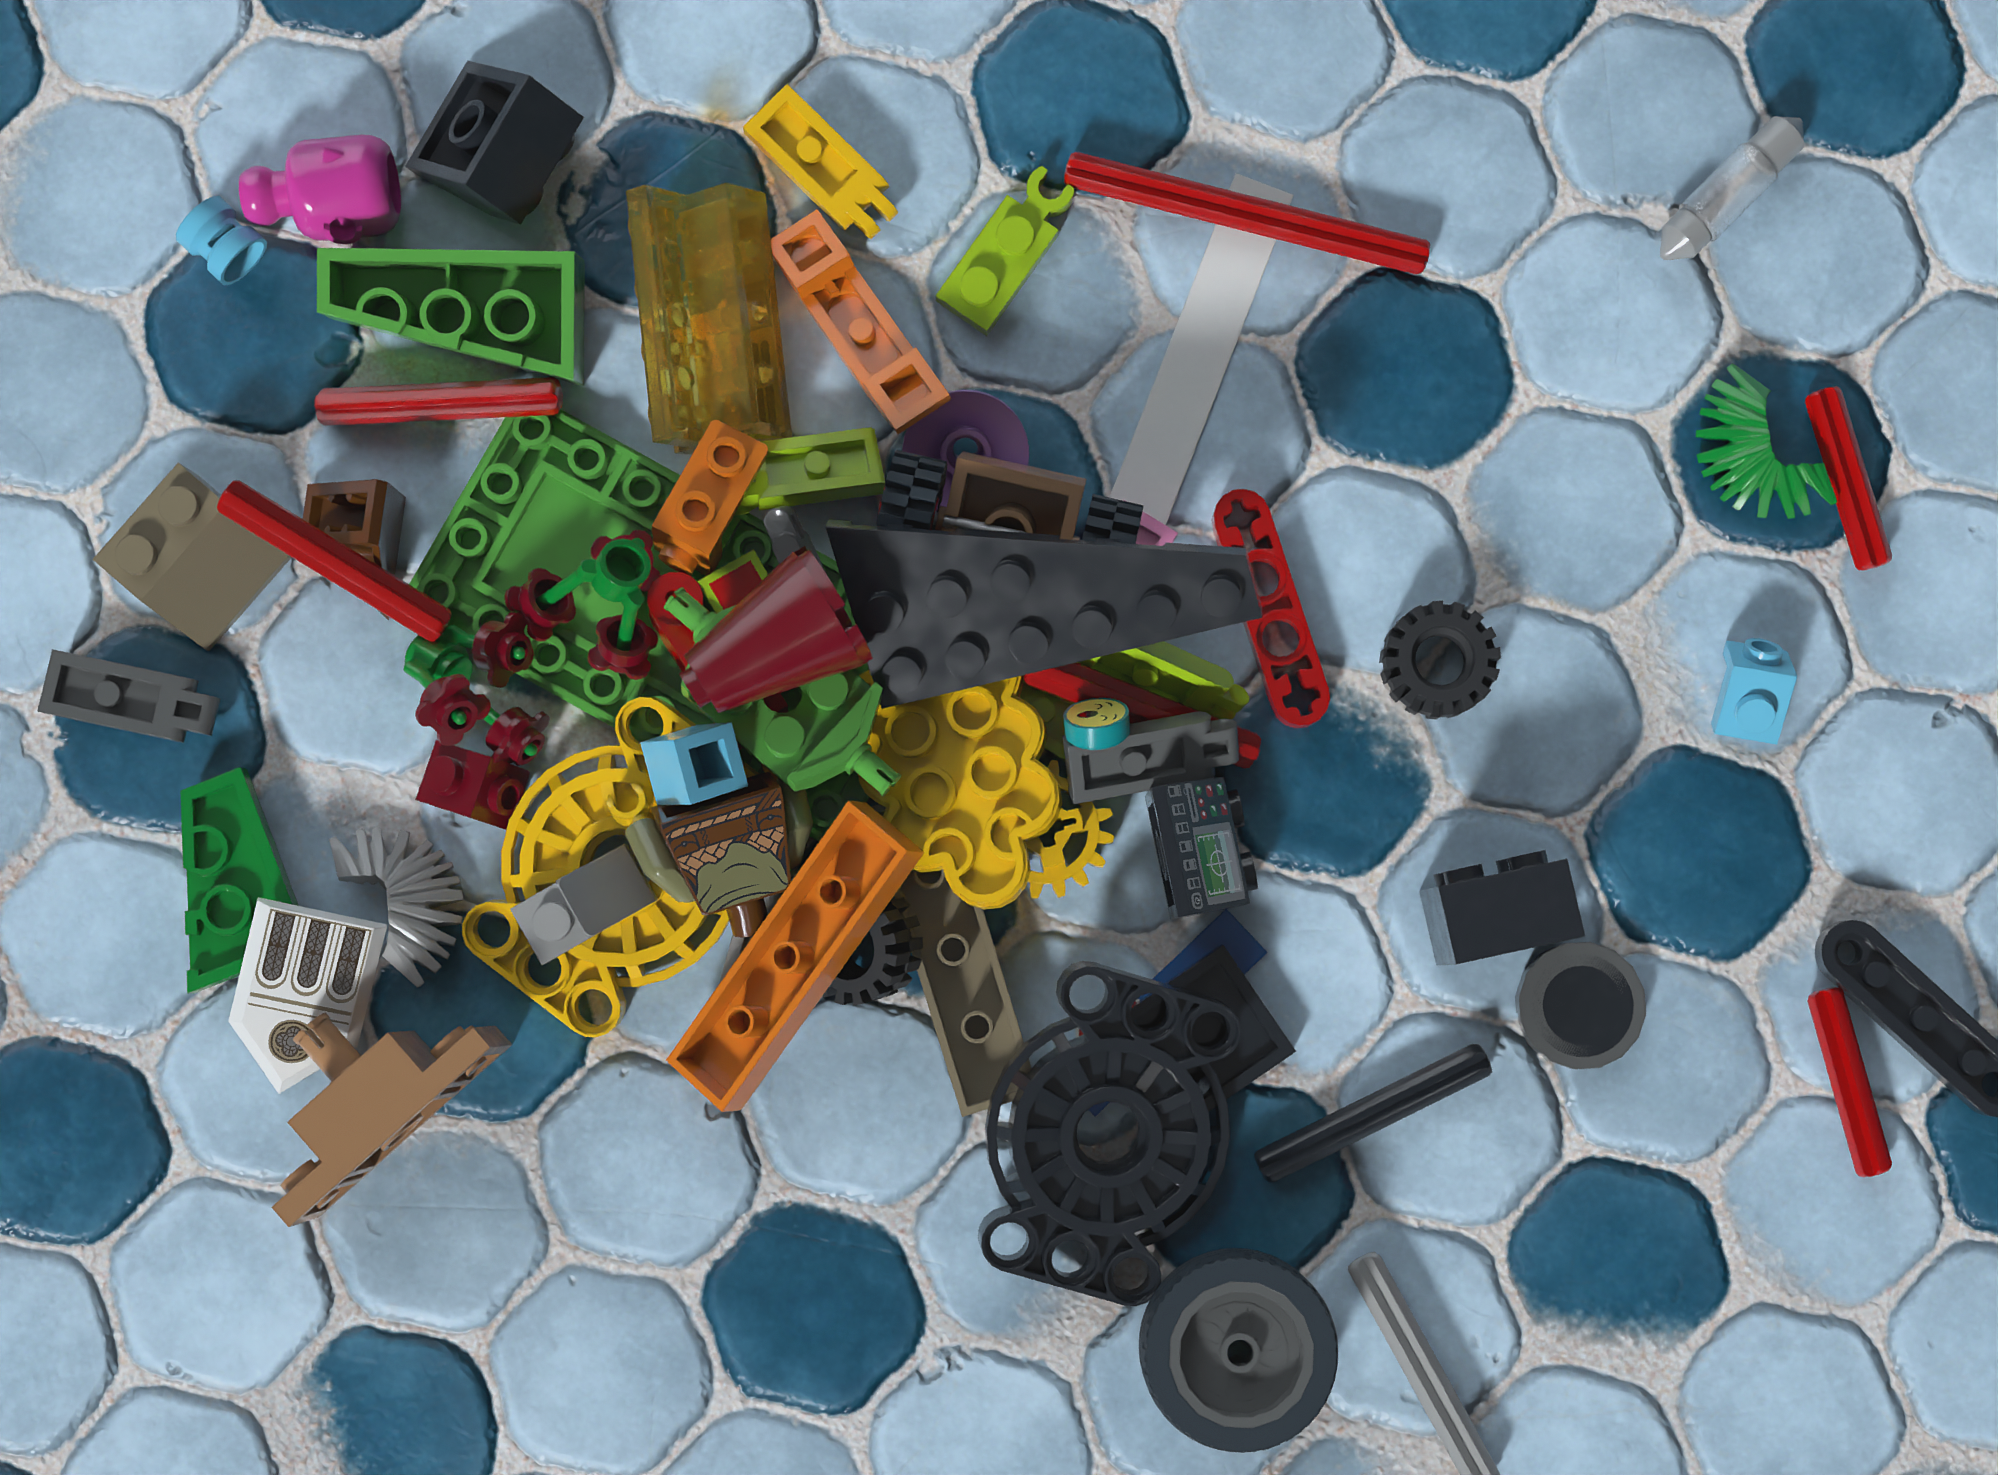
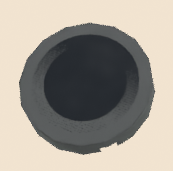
M1592 942L1563 943L1539 954L1522 973L1515 995L1518 1022L1528 1045L1545 1060L1569 1069L1601 1068L1623 1057L1639 1038L1646 1017L1644 988L1633 966L1615 950Z

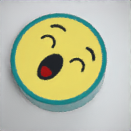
M1085 699L1069 706L1063 714L1067 741L1081 749L1101 750L1111 748L1122 743L1130 734L1129 709L1126 704L1116 699Z

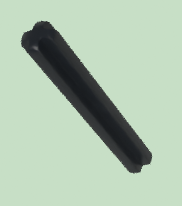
M1471 1044L1257 1150L1254 1154L1255 1162L1263 1178L1270 1183H1274L1490 1076L1493 1072L1491 1063L1479 1044Z

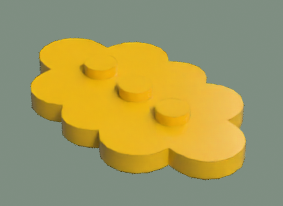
M870 670L859 675L870 686L874 684ZM1023 675L884 709L880 705L868 744L872 746L871 752H874L893 770L900 773L901 778L894 787L890 786V791L885 796H881L880 792L859 775V782L864 792L879 805L886 808L883 817L925 852L912 870L923 873L943 869L953 893L967 904L982 909L1002 908L1016 900L1025 889L1031 872L1029 853L1025 842L1048 832L1058 819L1062 806L1059 783L1052 771L1039 761L1047 741L1046 724L1036 708L1019 698L1024 684Z

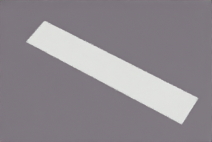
M1235 173L1229 189L1290 205L1294 196ZM1218 224L1215 225L1109 498L1144 505L1143 512L1164 525L1167 524L1277 239Z

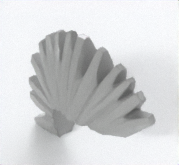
M380 827L372 828L371 842L368 841L363 829L356 830L357 859L336 836L330 838L329 841L339 881H351L358 884L369 882L371 885L379 882L387 891L389 933L387 946L382 956L416 987H420L424 984V981L414 963L436 974L442 966L430 954L448 959L450 954L438 944L455 946L456 938L441 932L436 927L462 924V916L432 909L463 901L462 890L450 889L460 884L459 876L440 878L454 868L452 862L436 866L445 854L442 850H438L428 855L433 847V844L428 840L406 858L410 832L400 830L389 856L387 855Z

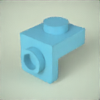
M1750 638L1745 643L1726 641L1723 656L1727 668L1711 721L1713 732L1717 735L1777 745L1797 679L1789 653L1778 644L1760 638Z

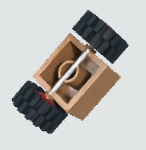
M899 450L895 451L879 506L877 526L887 527L888 523L913 525V529L955 531L956 528L1050 534L1060 535V539H1080L1079 536H1074L1087 481L1085 478L963 451L957 457L947 507L940 506L946 480L947 461ZM1093 494L1082 540L1096 541V538L1121 539V543L1136 544L1144 505Z

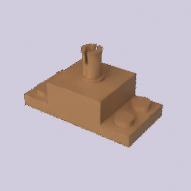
M326 1012L307 1024L310 1029L299 1031L293 1041L302 1047L331 1082L287 1123L319 1160L314 1163L310 1159L291 1173L280 1185L287 1194L271 1208L288 1227L320 1217L511 1047V1042L496 1026L474 1027L471 1025L465 1030L459 1026L446 1035L432 1050L414 1030L388 1032L361 1056L331 1022Z

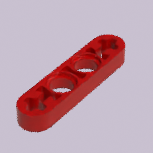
M1247 489L1232 490L1223 495L1216 504L1211 519L1212 530L1218 546L1243 548L1244 541L1238 527L1227 528L1224 520L1230 517L1232 505L1240 503L1244 512L1255 511L1257 519L1252 521L1249 526L1253 544L1255 545L1262 539H1266L1269 549L1251 550L1248 552L1250 564L1253 562H1265L1271 565L1278 575V585L1273 593L1267 596H1259L1262 606V618L1246 621L1243 624L1274 715L1286 726L1293 728L1308 727L1320 720L1328 709L1330 694L1324 672L1267 503L1264 498L1254 491ZM1282 621L1290 624L1295 629L1298 643L1294 652L1287 656H1277L1266 650L1262 634L1268 624ZM1301 658L1306 659L1309 669H1299L1296 675L1303 690L1313 689L1316 693L1317 699L1308 705L1309 715L1301 716L1297 707H1285L1283 698L1291 693L1288 675L1286 673L1276 680L1273 677L1271 668H1286L1298 662Z

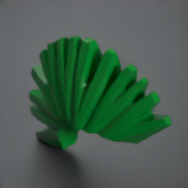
M1732 363L1727 370L1739 388L1716 379L1711 387L1726 399L1706 394L1704 399L1718 409L1701 408L1699 414L1724 425L1696 430V438L1729 442L1727 445L1696 454L1698 463H1713L1712 466L1701 471L1704 478L1729 471L1713 483L1710 489L1714 491L1729 484L1730 486L1720 497L1723 502H1726L1740 492L1732 506L1739 511L1755 490L1759 488L1757 518H1767L1774 490L1777 492L1787 519L1795 518L1794 503H1797L1804 516L1810 515L1811 510L1806 484L1829 505L1836 504L1837 499L1824 463H1800V465L1788 464L1785 466L1775 458L1772 452L1766 418L1767 397L1771 390Z

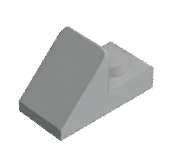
M623 844L556 880V883L510 908L541 965H544L657 901L658 898L627 844Z

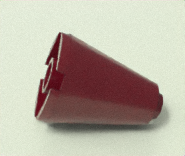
M803 546L787 556L684 655L690 668L679 675L699 708L712 702L717 712L720 713L860 667L872 660L873 657L857 624L850 627L852 622L843 607L845 604L812 552L807 550L806 546Z

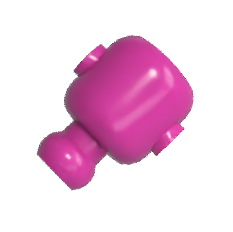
M361 134L303 140L297 142L288 151L285 171H273L265 166H252L239 176V196L244 217L248 222L257 226H270L275 224L281 217L293 216L298 230L304 236L317 241L352 244L363 237H373L388 233L394 229L400 219L401 191L395 159L390 146L382 139L373 135Z

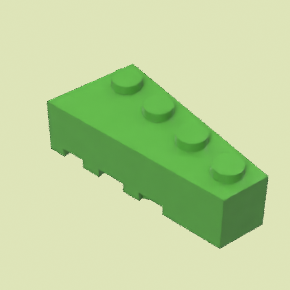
M317 248V313L336 321L584 386L585 260L575 251Z

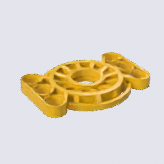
M638 697L628 701L620 708L615 721V731L620 745H605L573 754L547 769L524 792L509 819L501 849V883L506 900L493 899L476 905L467 913L462 923V936L465 945L474 955L574 1032L584 1037L596 1038L605 1035L621 1023L626 1013V999L622 987H640L666 980L695 964L720 940L729 924L726 910L714 913L721 915L711 934L695 948L689 938L703 925L708 915L701 914L695 901L689 903L677 902L650 879L648 883L658 900L558 956L557 958L561 964V975L555 984L550 986L540 985L530 977L528 971L529 959L535 952L510 908L523 902L520 901L517 887H522L526 900L556 883V880L593 861L598 846L607 838L614 835H625L628 826L617 823L608 809L607 798L609 794L617 810L630 812L637 807L639 798H637L631 784L639 785L644 791L649 804L646 818L654 820L650 807L657 806L641 744L632 736L629 728L630 719L639 708L650 707L656 710L661 715L664 723L661 736L696 725L670 704L657 697ZM615 755H624L628 767H616ZM599 757L597 771L579 775L569 782L562 776L563 772L580 762ZM742 760L746 778L760 774ZM549 785L552 794L538 807L532 820L525 818L534 799ZM521 833L524 839L520 851V873L514 874V850L518 834ZM488 911H496L503 914L511 927L508 941L501 947H491L485 944L478 934V922L481 916ZM671 951H675L683 958L667 969L645 974L644 963L655 961ZM615 967H625L629 976H618ZM597 989L604 992L610 998L612 1014L606 1023L600 1025L591 1024L580 1015L578 1009L579 999L586 990Z

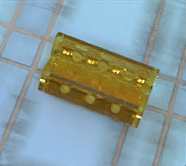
M723 183L688 195L646 184L627 190L628 230L632 243L635 271L634 288L638 300L642 337L641 354L645 366L649 403L648 418L651 424L653 443L674 445V453L693 454L710 422L713 420H719L758 441L792 437L766 193L730 183Z

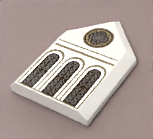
M258 897L229 1023L278 1094L320 1070L316 1063L293 1039L302 1029L309 1030L310 1027L307 1024L322 1013L326 1012L331 1022L352 1046L357 1048L387 924Z

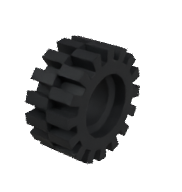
M1443 600L1432 601L1426 606L1419 605L1410 610L1388 632L1384 639V649L1380 651L1379 663H1383V672L1380 675L1383 684L1388 683L1392 691L1389 694L1395 702L1401 701L1407 706L1405 711L1413 715L1417 713L1423 714L1425 719L1436 720L1440 717H1447L1448 719L1473 708L1491 691L1489 688L1499 675L1500 669H1496V664L1501 659L1500 647L1495 648L1492 640L1496 637L1492 627L1485 628L1480 622L1484 617L1476 610L1473 613H1469L1464 610L1465 605L1453 602L1451 605L1443 604ZM1440 636L1448 638L1460 648L1463 655V669L1454 682L1445 685L1433 684L1424 679L1419 673L1416 666V652L1420 644L1430 637Z
M904 897L890 900L869 930L874 943L872 964L868 968H862L850 957L824 993V997L836 994L835 1003L846 1005L853 1002V1006L898 993L897 989L906 987L913 978L908 972L918 970L922 959L912 956L911 951L923 948V937L912 938L910 929L920 926L917 915L905 918L902 914L910 906Z

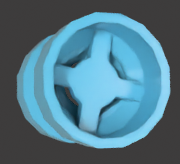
M212 196L198 204L184 218L176 232V240L192 256L201 255L206 259L207 270L223 285H231L247 275L263 257L267 248V241L252 226H242L236 221V211L220 196Z

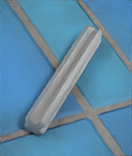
M1370 1252L1354 1260L1348 1266V1272L1459 1474L1500 1475L1499 1470L1381 1256L1376 1252Z

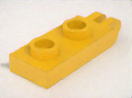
M788 84L743 126L744 134L842 230L845 231L853 223L868 238L872 239L881 230L874 220L865 213L870 206L888 222L898 214L894 205L883 195L890 187L887 181Z

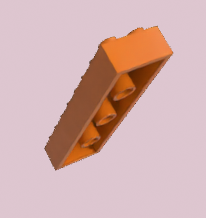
M848 800L666 1061L721 1112L742 1110L925 852L866 802Z

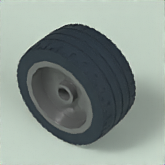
M1225 1248L1193 1257L1174 1269L1162 1281L1150 1299L1142 1318L1139 1333V1359L1142 1374L1153 1401L1164 1417L1181 1433L1213 1449L1240 1453L1256 1452L1278 1446L1292 1439L1317 1417L1325 1405L1335 1381L1338 1366V1340L1332 1316L1323 1298L1315 1287L1294 1267L1273 1255L1258 1250ZM1245 1340L1251 1349L1249 1355L1244 1359L1240 1355L1235 1354L1228 1359L1227 1350L1232 1342Z

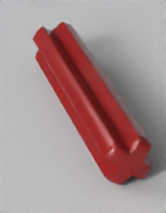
M1836 386L1814 391L1806 397L1805 404L1823 463L1825 464L1837 499L1836 506L1854 565L1858 570H1870L1883 566L1892 560V552L1842 390Z
M1839 987L1815 991L1808 996L1807 1002L1855 1172L1859 1177H1871L1886 1173L1890 1170L1892 1161L1844 991Z

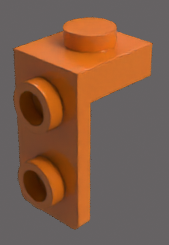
M719 420L710 422L652 524L654 549L660 552L658 557L663 563L687 575H692L694 570L705 576L715 571L722 558V536L768 456L766 444Z

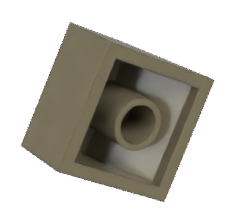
M177 463L92 560L142 603L205 650L210 651L292 557L220 514L217 510V504L221 494L199 475L182 464Z

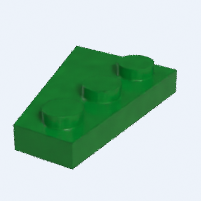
M243 767L180 790L183 868L187 870L188 911H185V935H189L190 970H187V994L197 993L240 975L258 897L299 906L248 770Z

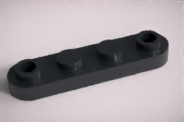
M1848 920L1839 921L1826 927L1819 935L1815 944V959L1820 971L1835 986L1843 990L1846 996L1970 1109L1984 1116L1998 1117V1089L1993 1095L1988 1096L1982 1088V1080L1987 1073L1992 1072L1998 1078V1040L1871 925L1862 921ZM1843 941L1850 942L1855 948V958L1848 965L1842 963L1837 954L1838 947Z

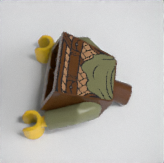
M762 763L761 766L765 773L746 778L748 782L747 787L691 805H657L650 807L654 820L646 818L649 804L644 791L639 785L631 784L637 798H639L637 807L630 812L617 810L609 794L607 798L608 809L617 823L628 826L625 836L644 874L677 902L689 903L695 901L702 915H711L726 910L733 936L738 938L751 937L755 934L768 915L764 898L784 892L791 883L790 871L801 864L813 827L806 789L794 792Z

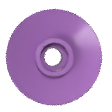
M976 390L948 392L951 397L949 402L907 428L905 432L902 451L947 461L946 480L940 506L947 507L958 457L953 450V446L959 439H972L978 447L975 454L1028 466V439L1020 419L1007 404L990 394Z

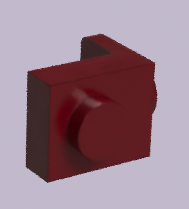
M436 740L415 800L507 830L509 819L524 794L530 772L504 761L494 764L493 757L455 745L444 746Z

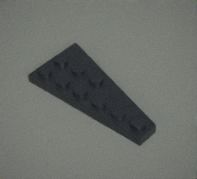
M829 519L825 525L855 624H857L873 657L872 660L867 662L873 683L876 682L883 688L880 702L882 709L1262 618V606L1246 548L1167 542L1163 546L1121 543V539L1096 538V541L1060 539V535L956 528L955 531L913 529V525L888 523L887 527L852 525V521Z

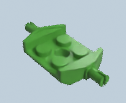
M683 587L675 591L676 598L671 595L664 605L666 611H669L691 631H694V645L735 607L732 606L722 610L718 614L715 612L710 613L689 595ZM852 669L796 687L800 693L801 701L795 709L786 713L772 711L766 706L763 699L720 713L717 712L712 702L699 708L682 680V695L713 722H732L736 741L794 792L815 787L844 771L850 775L855 770L856 773L880 792L881 796H885L890 791V786L894 787L901 778L900 773H897L874 752H871L872 746L868 744L882 699L883 688L876 682L870 686Z

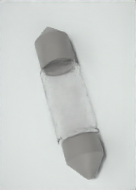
M1774 116L1747 143L1740 144L1679 205L1678 212L1662 227L1660 257L1663 260L1693 258L1709 242H1714L1778 178V173L1804 148L1803 121L1800 118Z

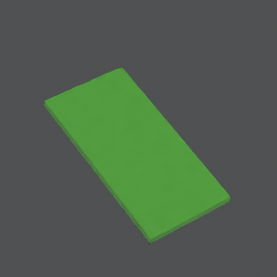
M561 409L555 415L505 417L409 585L451 611L452 616L448 626L454 624L468 634L476 635L480 627L486 622L498 621L504 623L505 617L512 612L506 607L504 601L505 592L512 586L521 587L528 581V574L533 569L543 568L564 579L577 570L584 559H593L590 549L598 537L607 536L610 539H614L621 535H630L634 530H642L648 533L653 540L652 524L680 475ZM750 513L733 516L722 536V558L715 571L753 549L768 575L779 565L773 552L772 540L763 520ZM653 544L651 548L654 558L653 567L660 572V575L678 572L659 559L658 555L660 552L654 549ZM817 551L830 581L845 604L843 607L852 622V627L855 625V621L837 563L832 558ZM694 570L692 575H689L697 582L705 577V575ZM584 582L572 591L576 615L569 623L560 622L553 628V635L548 640L536 641L532 639L527 633L526 625L524 632L531 641L534 656L530 667L527 670L516 672V674L609 726L615 728V721L620 708L628 701L638 697H657L670 704L696 725L714 724L708 716L682 695V678L679 675L681 671L659 636L656 648L650 650L647 660L651 664L650 672L643 679L633 680L625 673H617L610 669L598 671L589 664L588 652L597 645L599 638L596 634L597 623L603 618L623 614L624 609L621 602H611L597 594L591 582ZM641 590L645 599L638 610L637 618L654 630L649 618L647 592ZM702 590L704 607L710 613L715 612ZM865 663L852 670L857 675H860L869 670L868 663ZM796 688L780 693L788 705V712L799 705L801 696ZM642 707L635 711L629 725L632 736L639 742L661 736L664 727L661 715L650 707ZM745 748L739 750L741 760L758 773H765L760 761ZM855 770L850 775L844 771L815 787L806 789L813 819V827L809 837L819 842L848 800L869 802L870 797L864 792L859 782V775Z

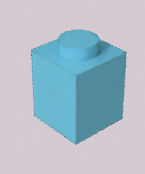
M732 722L695 725L640 742L657 805H691L748 786Z

